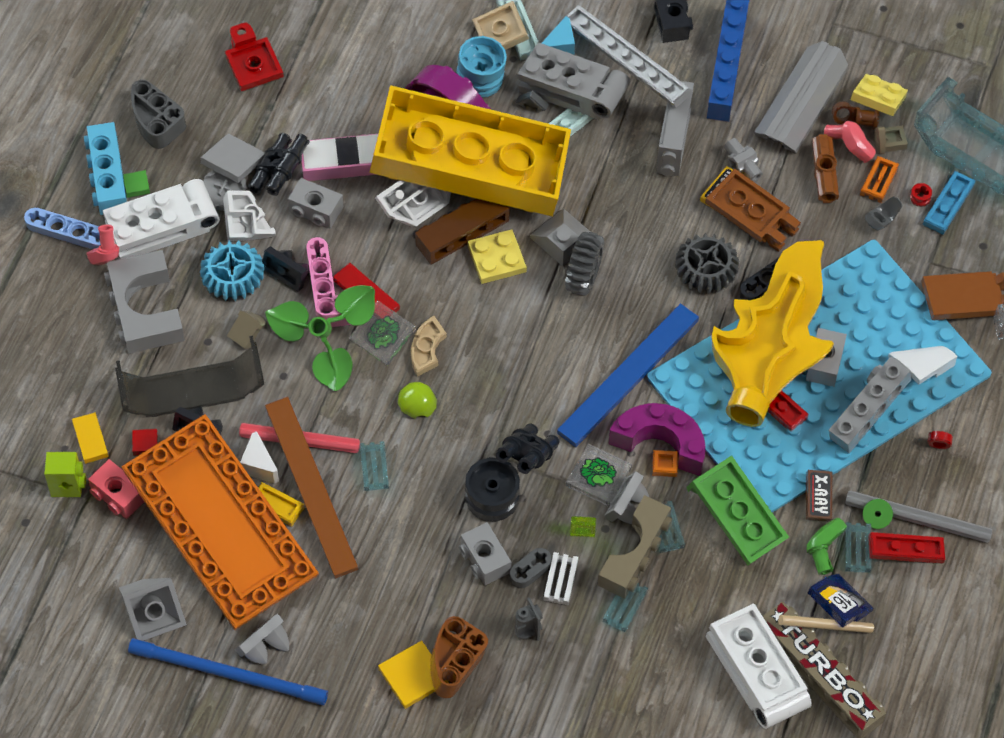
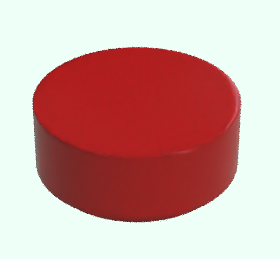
M932 431L928 434L927 443L936 449H948L952 446L953 436L943 431Z

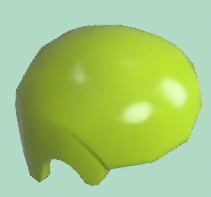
M412 382L399 392L397 403L404 414L416 419L418 416H431L436 409L437 399L428 385L421 382Z

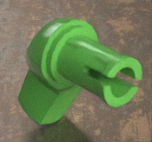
M835 518L822 526L807 543V553L813 556L818 575H826L833 571L827 550L831 543L847 528L844 521L840 518Z

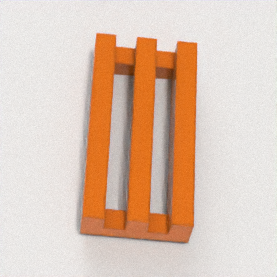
M877 156L860 195L864 197L866 194L869 196V199L873 200L876 198L878 199L877 202L882 203L899 164ZM880 163L884 164L873 189H868ZM888 167H892L881 192H877Z

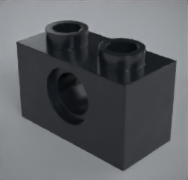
M654 0L653 8L662 43L689 40L690 30H693V21L691 17L687 16V0Z

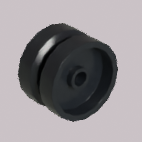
M492 457L479 460L470 467L466 474L465 501L468 509L475 517L484 521L497 522L508 518L515 512L519 505L520 478L517 470L510 462L502 463L497 458Z

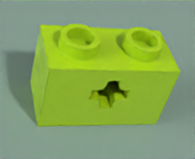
M46 452L44 475L51 497H81L82 488H86V473H83V462L79 461L77 452Z

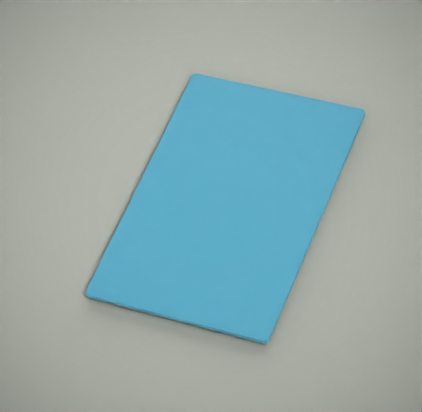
M876 240L867 242L821 270L823 283L822 299L817 312L808 326L809 334L816 337L818 328L844 333L847 336L835 387L806 381L808 371H804L782 389L785 394L809 414L808 418L792 432L780 424L768 412L762 425L757 427L739 424L727 415L726 407L734 389L730 379L715 361L712 352L711 336L650 371L647 375L648 381L668 405L684 411L695 420L705 439V451L716 465L731 455L772 513L806 492L807 470L832 471L834 475L991 376L992 372L946 319H931L925 295ZM740 319L721 330L730 331L737 328ZM944 346L957 355L955 366L937 378L933 375L918 385L911 377V381L850 454L830 439L829 429L868 384L867 378L876 366H883L887 362L889 353Z

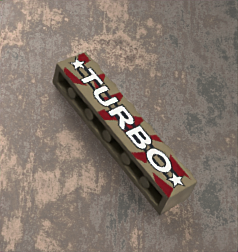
M782 601L763 616L798 674L857 738L866 737L883 723L886 712L881 702L877 699L874 700L867 693L865 685L852 677L849 668L833 656V652L827 644H822L816 638L812 628L779 625L778 618L780 615L799 616L794 608L788 607Z

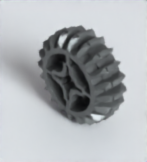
M582 232L575 243L565 278L566 290L573 294L585 296L592 290L601 264L605 244L604 238L597 233Z
M705 233L703 238L696 234L693 240L687 238L685 244H681L678 253H676L677 261H675L677 275L682 278L683 284L689 283L690 290L697 287L699 293L702 289L707 290L708 294H710L711 289L719 292L721 287L727 289L729 283H733L736 274H738L739 259L736 249H732L731 242L725 244L724 237L718 240L715 234L712 237H708ZM717 256L723 260L725 265L721 263V260H719ZM689 262L693 263L697 270L693 269Z

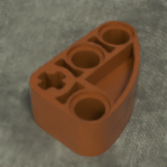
M457 616L449 617L442 625L431 656L430 671L434 690L439 697L446 699L452 698L482 660L488 645V638L484 632ZM444 680L449 681L452 684L445 683Z

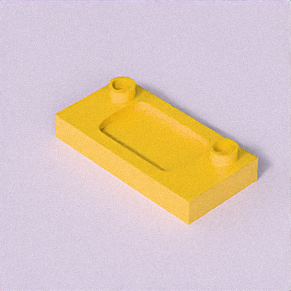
M390 85L369 173L553 217L559 198L571 129Z

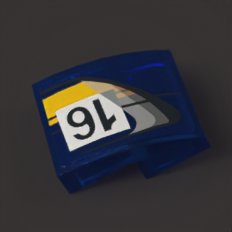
M834 574L812 585L807 592L842 628L852 621L858 622L874 610L840 574Z

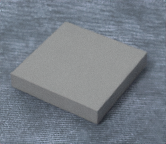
M228 133L201 157V164L239 183L255 169L257 164H260L265 156V152Z

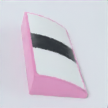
M378 134L309 140L310 143L302 154L303 179L316 181L377 175L369 172Z

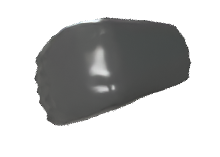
M893 196L866 214L865 220L876 231L882 230L895 219L903 205L897 197Z

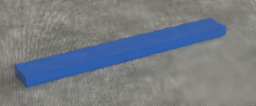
M680 303L557 429V434L576 448L699 321V316Z

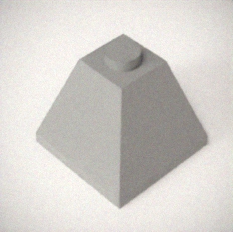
M563 208L533 232L530 238L561 266H564L570 261L575 243L580 234L590 231Z
M171 578L142 579L119 587L127 614L138 640L144 641L187 625Z

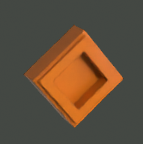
M653 450L652 476L677 477L678 451Z

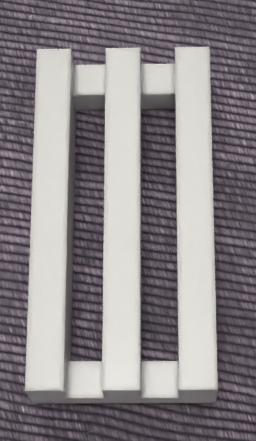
M553 553L544 601L569 605L578 564L577 556L570 558L566 554L560 556L559 553ZM557 562H561L555 595L550 596ZM571 564L565 597L561 598L560 593L566 566Z

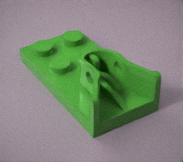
M732 455L693 480L686 487L688 492L692 491L699 495L747 565H750L789 538Z

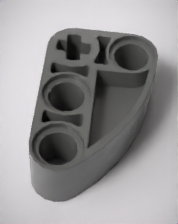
M141 79L133 83L131 101L137 128L152 147L157 149L164 148L185 131L184 110L149 81Z

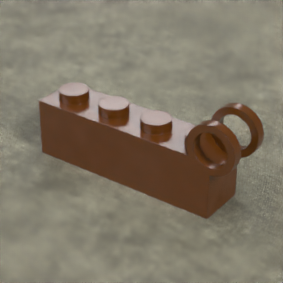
M477 198L469 203H464L457 210L448 215H442L437 221L430 225L422 226L415 232L416 247L432 265L468 245L467 241L480 238L509 222V207Z

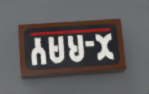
M807 470L806 520H832V471Z

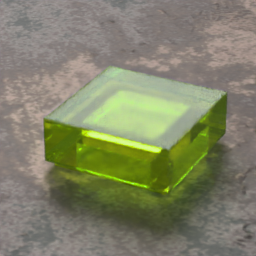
M571 517L570 536L595 537L596 518Z

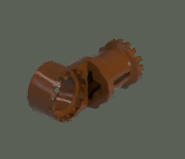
M844 101L836 103L832 108L833 119L837 124L843 125L846 121H852L859 126H868L874 130L875 127H878L879 121L877 120L879 118L877 117L880 115L878 110H861L860 107L851 106L848 102ZM845 108L849 110L848 115L844 118L836 115L840 109Z

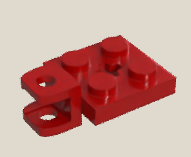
M247 22L230 28L232 49L225 51V57L241 91L284 77L283 70L267 37L256 40V35L251 25ZM239 30L246 31V33L239 35L237 32ZM252 61L260 63L257 67H250Z

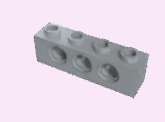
M890 357L829 429L830 439L850 454L911 381V371L893 357Z

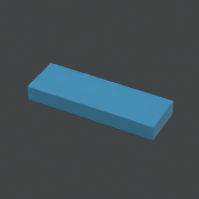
M954 171L925 217L923 225L944 235L974 187L976 180Z

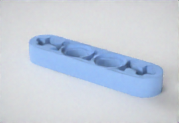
M31 208L24 215L26 227L33 232L89 249H95L100 246V241L96 242V239H100L98 231L100 226L40 208ZM56 222L63 224V227L59 230L51 229L52 224ZM76 229H83L85 231L79 237L72 235Z

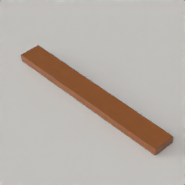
M285 397L266 404V411L334 578L336 579L357 571V563L289 398Z

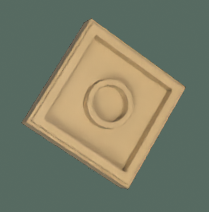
M513 1L472 19L479 36L495 39L501 43L505 50L529 39Z

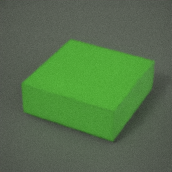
M146 170L123 174L127 198L150 194Z

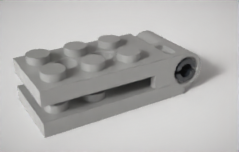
M539 42L517 74L518 80L521 81L518 85L519 92L525 94L533 90L549 103L566 109H572V111L580 112L583 115L586 114L600 121L602 118L606 119L611 116L630 85V78L622 71L612 70L610 72V67Z

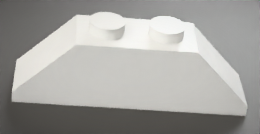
M399 180L377 195L375 199L389 218L415 228L449 204L451 192Z

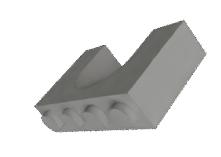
M163 250L107 262L109 272H104L106 284L113 288V291L109 292L112 306L117 305L118 311L113 313L116 325L122 326L123 331L118 332L121 346H127L128 354L185 341L178 309L145 315L133 311L128 306L130 298L138 290L170 282Z

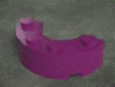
M428 65L405 87L408 90L491 110L490 106L485 103L480 94L473 88L472 82L466 77L462 78L449 66Z
M642 404L624 412L611 426L609 445L632 452L635 446L644 440H663L670 444L675 451H678V469L701 476L705 457V439L698 424L684 411L667 404Z

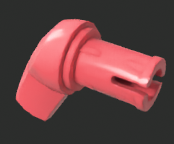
M846 121L843 125L825 126L824 134L832 137V139H843L848 150L864 163H867L874 157L876 150L866 139L857 123Z
M107 224L98 227L100 246L87 252V258L91 264L103 265L118 257L119 246L115 244L114 228L112 225Z

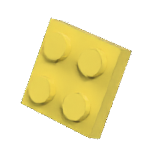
M865 74L853 91L851 100L894 116L906 98L908 90L902 88L899 84L883 81L878 76Z
M512 229L467 241L468 249L481 284L527 272L525 261Z

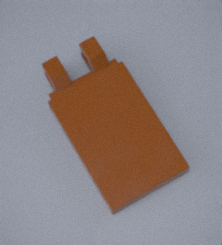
M736 169L707 196L705 201L707 205L760 243L767 241L769 246L778 252L785 246L784 241L787 238L778 231L779 227L781 226L786 233L794 236L799 231L798 227L801 224L799 220L789 213L790 207Z
M988 271L923 276L921 283L932 320L999 316L1004 311V294L1002 295L1001 291H1004V272L997 276L996 273Z

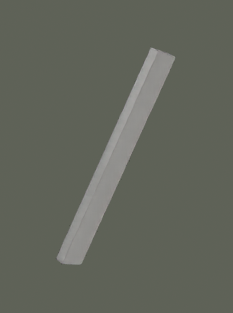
M580 5L567 15L570 18L573 31L673 107L677 108L693 94L691 88Z

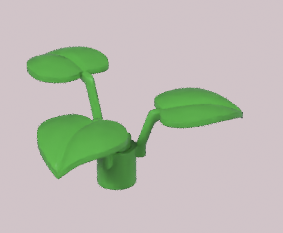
M359 285L342 291L334 304L335 309L341 315L333 318L329 317L327 320L322 317H315L310 323L306 324L309 319V313L304 305L296 301L282 303L265 312L272 330L286 341L300 340L304 335V328L309 329L314 336L321 338L328 352H321L315 357L312 369L315 377L333 391H339L348 382L352 373L353 362L346 349L337 348L332 351V347L327 341V337L332 331L331 323L346 318V321L354 326L366 324L372 318L375 310V289L371 286Z

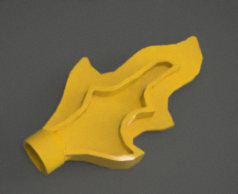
M822 240L796 242L785 249L775 265L768 289L762 297L751 301L734 299V310L740 319L737 328L730 331H722L715 326L713 327L711 339L715 361L730 379L734 389L726 407V413L739 424L750 427L762 425L769 404L780 391L799 374L824 359L834 346L831 340H822L810 336L808 326L821 303L823 293L821 257L824 242Z

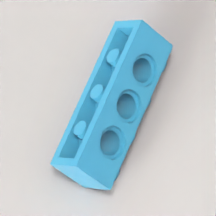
M114 122L87 126L88 135L84 136L86 150L90 149L91 153L86 155L88 168H93V173L89 174L91 188H96V192L92 193L94 207L99 206L100 215H103V210L127 202Z

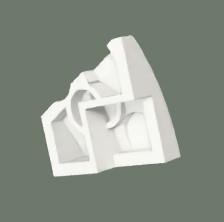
M227 190L223 197L227 241L256 240L275 236V229L270 228L264 218L265 213L256 205L255 198L250 191Z
M944 346L896 351L888 354V358L898 359L911 371V377L918 385L933 375L937 378L955 366L957 355Z

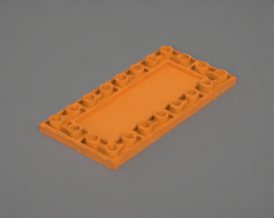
M206 414L122 466L125 475L234 630L319 575V572Z

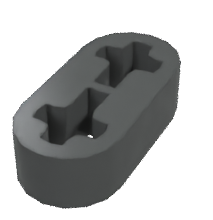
M537 548L514 564L510 570V582L517 588H526L545 574L551 567L552 558L550 552L544 548ZM538 557L540 560L545 558V564L541 562L536 564V558ZM517 572L520 574L526 572V578L519 577L517 579Z

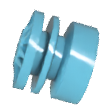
M478 36L466 40L460 48L457 74L462 78H468L472 82L473 88L481 97H489L497 93L502 86L507 59L504 47L493 38Z

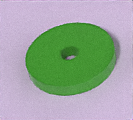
M883 499L870 500L863 509L864 521L872 528H884L890 524L893 518V509ZM880 511L881 515L876 516L875 512Z

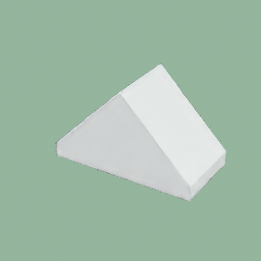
M256 431L252 433L240 463L250 477L275 484L279 482L278 470Z

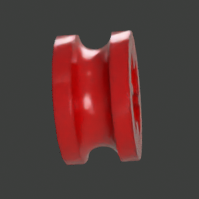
M925 183L915 184L910 194L911 202L920 207L928 205L932 196L931 187ZM920 192L924 193L923 197L918 196Z

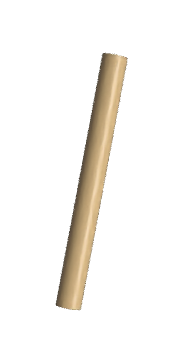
M780 615L778 618L779 625L865 633H872L874 631V624L868 622Z

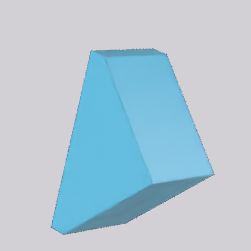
M565 16L541 44L574 55L575 41L570 18Z

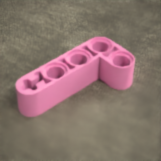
M319 237L312 238L308 241L306 248L316 317H322L327 320L329 317L333 318L341 315L334 305L338 296H335L327 242ZM316 253H320L321 257L316 258ZM346 318L331 323L332 327L351 325L346 321Z

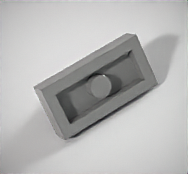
M635 471L625 478L605 513V518L611 522L618 518L625 523L632 524L636 508L630 500L640 503L644 495L649 497L645 486L641 483L644 476Z
M278 614L274 615L234 650L240 657L245 655L249 660L259 664H266L268 658L263 639L276 649L289 651V639L281 625L284 621Z

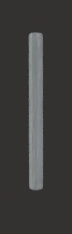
M848 491L845 503L864 509L870 500L880 498ZM885 500L891 505L894 518L983 542H989L991 539V528Z

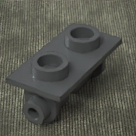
M530 597L527 598V606L518 609L516 612L515 634L520 639H526L534 635L536 640L539 641L540 630H542L540 620L543 619L539 606L537 604L533 605Z

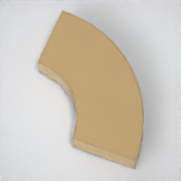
M435 316L429 318L419 327L412 342L411 363L417 377L438 366L435 350L439 343L446 338V332Z

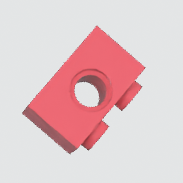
M110 459L88 479L91 488L90 493L98 501L101 499L105 501L108 508L115 515L121 514L127 519L144 503V500L123 470ZM114 489H121L117 493H112Z

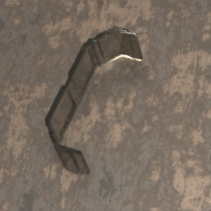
M249 336L251 347L232 361L153 376L141 377L123 372L120 360L116 361L117 368H115L123 411L135 415H146V417H157L175 413L179 407L189 410L196 407H209L245 399V396L249 393H254L264 385L258 348L253 336Z

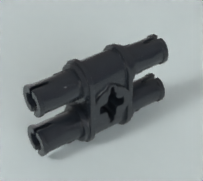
M280 133L272 147L266 149L265 156L260 164L256 165V173L247 186L250 192L259 195L265 186L270 195L277 196L285 182L292 178V173L297 165L302 162V154L310 143L307 140L308 138L303 134H297L292 143V139H290L288 134Z
M529 423L523 429H516L511 436L503 440L502 446L497 449L496 458L502 463L513 458L519 461L517 464L519 472L528 474L533 468H540L545 461L553 456V451L558 448L559 439L555 435H548L545 439L537 436V426Z

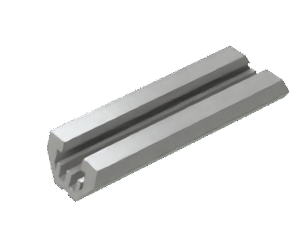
M824 41L808 46L754 134L765 140H768L770 137L775 142H781L785 149L797 153L846 73L848 63L842 50Z

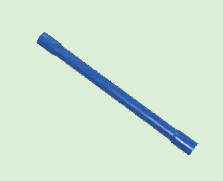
M135 638L131 639L128 647V653L145 658H154L298 697L304 701L323 706L327 701V690L309 685H300L159 647L153 643Z

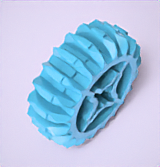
M229 240L227 245L219 242V248L211 246V253H205L204 260H201L200 270L204 287H207L209 293L214 292L216 298L223 295L225 301L229 297L236 301L237 296H242L245 299L247 292L253 294L254 288L260 287V281H263L264 264L262 263V257L260 254H257L255 248L250 249L248 243L241 246L239 240L236 244H232ZM231 266H233L234 269L233 275H231Z

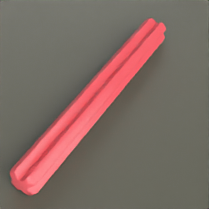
M242 423L240 426V437L251 438L252 433L257 431L261 440L279 442L273 427ZM302 431L309 447L358 453L360 448V440L356 438Z

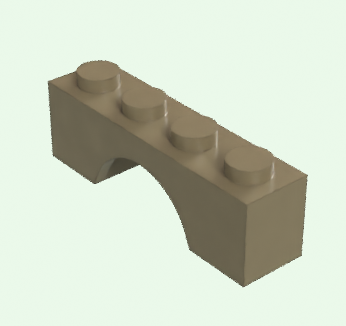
M646 495L643 496L632 519V527L639 534L641 541L633 551L627 554L610 555L598 575L599 587L624 599L629 591L633 592L639 581V578H637L640 571L645 572L650 562L648 557L651 551L656 552L662 538H660V535L663 531L667 532L673 521V518H670L671 507Z

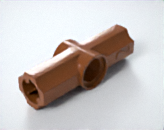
M819 134L817 137L812 138L815 167L814 178L817 184L818 200L823 203H832L839 198L836 174L837 160L834 157L832 137H829L827 134Z

